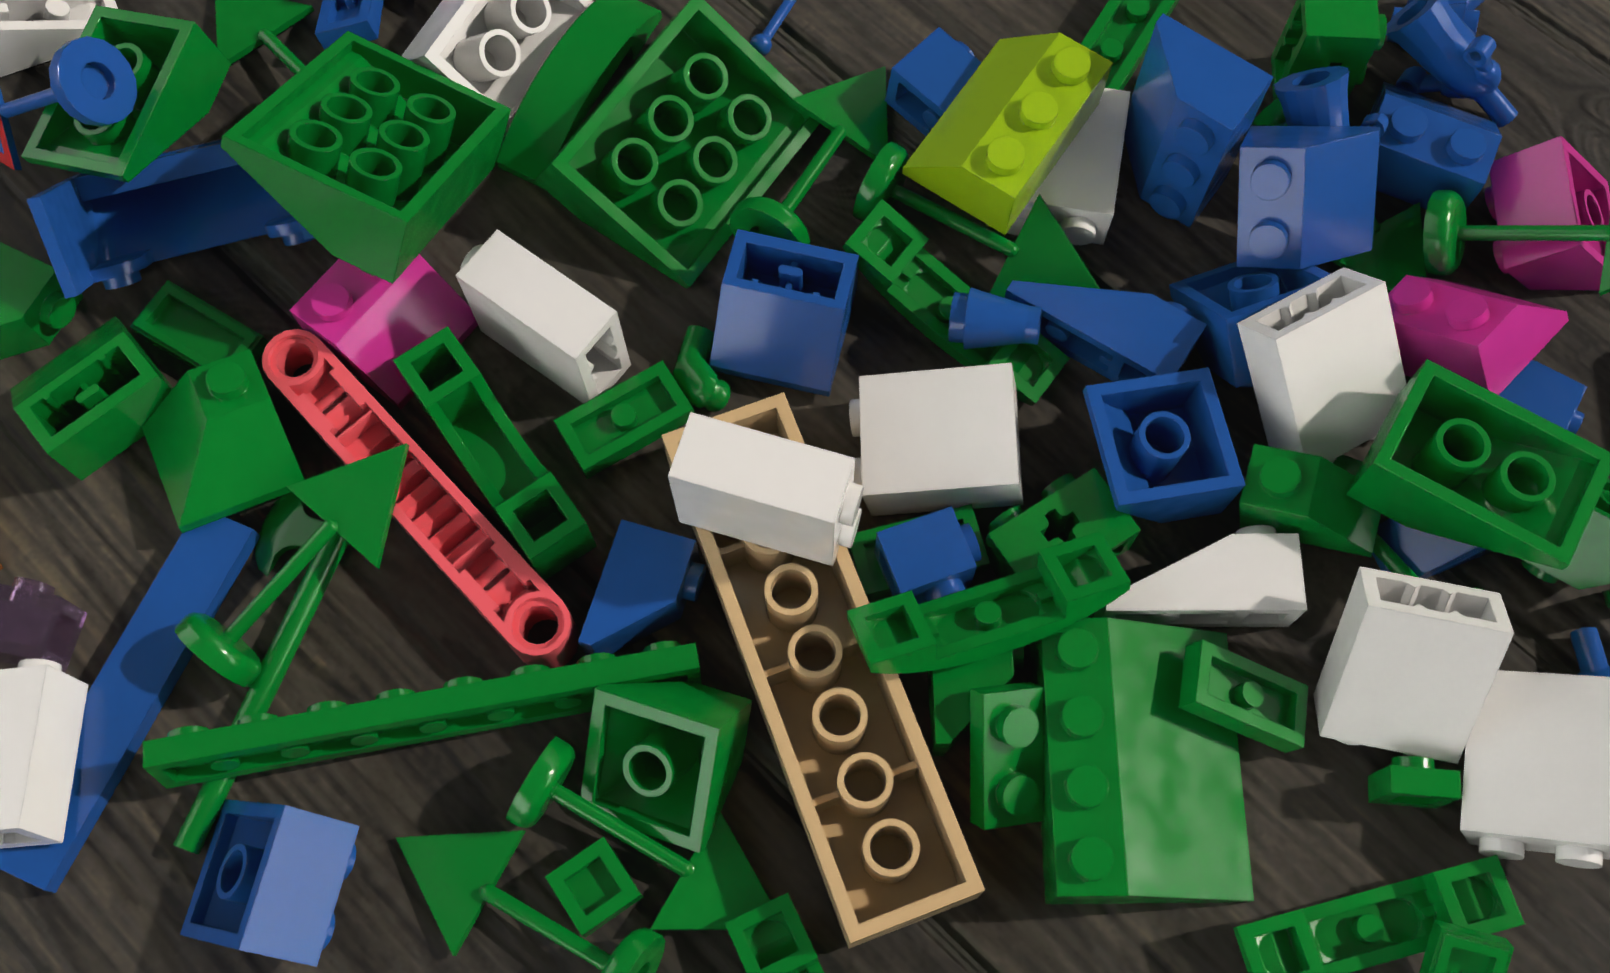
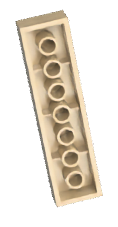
M784 392L711 417L804 443ZM685 427L662 434L670 468ZM692 526L848 948L850 949L977 899L985 891V888L899 675L871 673L847 620V610L869 604L847 547L839 545L834 565L830 566Z

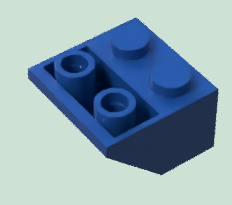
M737 229L721 284L709 366L715 372L829 397L857 291L859 255Z

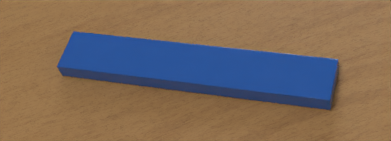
M224 517L181 534L87 692L63 843L0 849V870L44 891L57 892L194 654L178 638L174 631L175 626L186 615L193 612L203 613L212 618L215 617L261 537L254 529Z

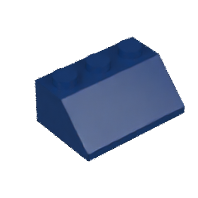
M1164 13L1156 21L1129 103L1124 140L1139 197L1149 203L1159 215L1167 219H1175L1190 228L1227 178L1273 76Z

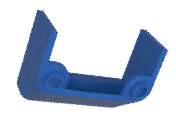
M222 139L164 152L129 183L80 173L27 199L65 299L80 295L93 283L100 281L103 282L105 290L117 289L137 283L142 280L139 270L148 267L155 261L266 234L269 238L281 237L284 246L308 242L315 238L221 148Z

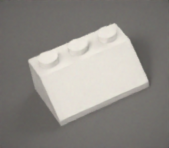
M442 0L402 54V57L511 108L504 133L505 137L519 105L543 63L569 27L594 1Z

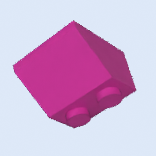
M1562 136L1493 161L1489 172L1491 186L1485 189V200L1490 214L1497 221V225H1609L1610 191L1608 181ZM1606 241L1493 242V253L1500 270L1504 274L1509 273L1529 290H1600Z
M420 254L393 284L338 259L289 310L303 330L317 336L350 372L399 409H402L414 394L393 360L447 326L460 344L478 326L470 306Z
M1406 275L1388 293L1402 365L1406 376L1413 377L1421 365L1428 359L1497 395L1512 382L1569 321L1567 311L1451 281Z

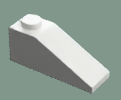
M0 0V77L51 61L53 54L64 43L80 38L96 5L118 9L115 0Z
M1267 525L1241 528L1236 531V534H1231L1130 585L1129 591L1098 610L1094 618L1108 617L1177 627H1289L1307 611L1299 533H1276L1274 527Z

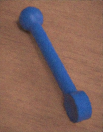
M783 0L763 32L751 38L750 44L762 56L770 52L772 47L771 39L797 0Z

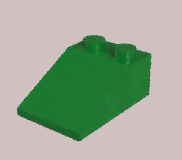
M96 5L80 38L89 36L103 39L116 47L129 62L137 85V99L133 111L122 121L99 127L83 124L69 116L58 102L45 107L21 157L32 164L129 183L209 113L231 63L194 21Z
M1426 359L1397 395L1346 495L1405 527L1564 570L1572 560L1610 475V452Z

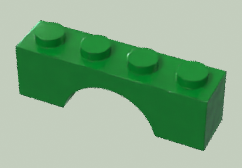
M448 326L393 360L412 393L534 570L544 581L597 547L585 519L551 471L549 472L540 463L492 393L484 377Z

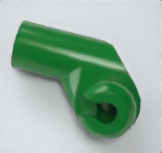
M691 325L686 330L674 366L673 377L692 406L695 408L705 407L709 412H718L727 405L731 390L727 382L717 379V374L708 364L712 351L714 332L702 326Z

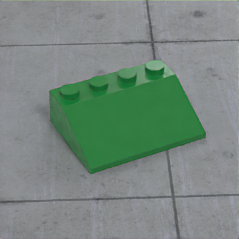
M689 0L573 134L535 181L579 220L687 289L694 283L732 235L729 224L730 215L735 208L746 198L763 196L820 123L790 103L792 98L803 94L705 0Z
M347 31L223 134L221 148L333 256L360 268L370 275L377 276L393 284L496 166V160L500 152L511 108Z
M1103 617L1084 618L1050 636L1030 643L1032 683L1044 687V821H1041L1045 904L1224 903L1254 901L1237 733L1178 708L1185 646L1204 639L1228 650L1227 633Z

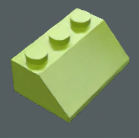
M1060 32L999 39L904 165L902 174L1005 235L1099 105L1113 62Z

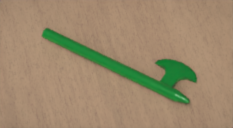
M293 492L282 495L275 502L264 519L259 532L261 537L256 544L255 558L258 569L265 576L269 575L285 552L299 549L323 523V521L309 517L306 504ZM338 533L311 560L262 660L261 673L250 685L231 725H237V721L244 716L268 712L348 546V542ZM237 776L203 782L173 843L174 846L197 855L200 854Z

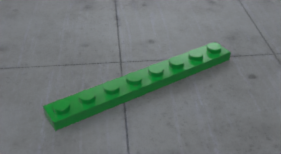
M660 641L648 645L640 653L618 657L605 652L593 653L580 658L573 665L549 668L540 664L526 665L513 670L510 676L482 680L473 676L458 677L444 683L443 688L422 692L403 688L391 689L376 695L375 700L349 705L341 701H323L309 706L304 713L279 717L270 713L250 714L240 718L237 721V725L214 729L203 726L178 727L169 731L167 737L143 741V768L162 786L169 789L592 712L594 690L601 684L693 681L702 684L696 643L681 645L676 641Z

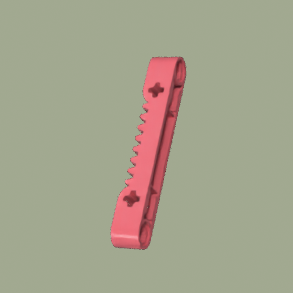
M301 329L286 330L274 336L265 346L262 354V368L292 408L345 465L407 443L409 449L392 517L413 538L425 554L431 558L436 566L443 571L455 587L460 590L472 606L527 665L540 664L549 668L562 667L569 663L577 653L579 629L563 600L317 336ZM306 364H312L306 373L293 377L298 368ZM547 619L558 622L557 632L552 639L541 644L528 642V634L534 624Z

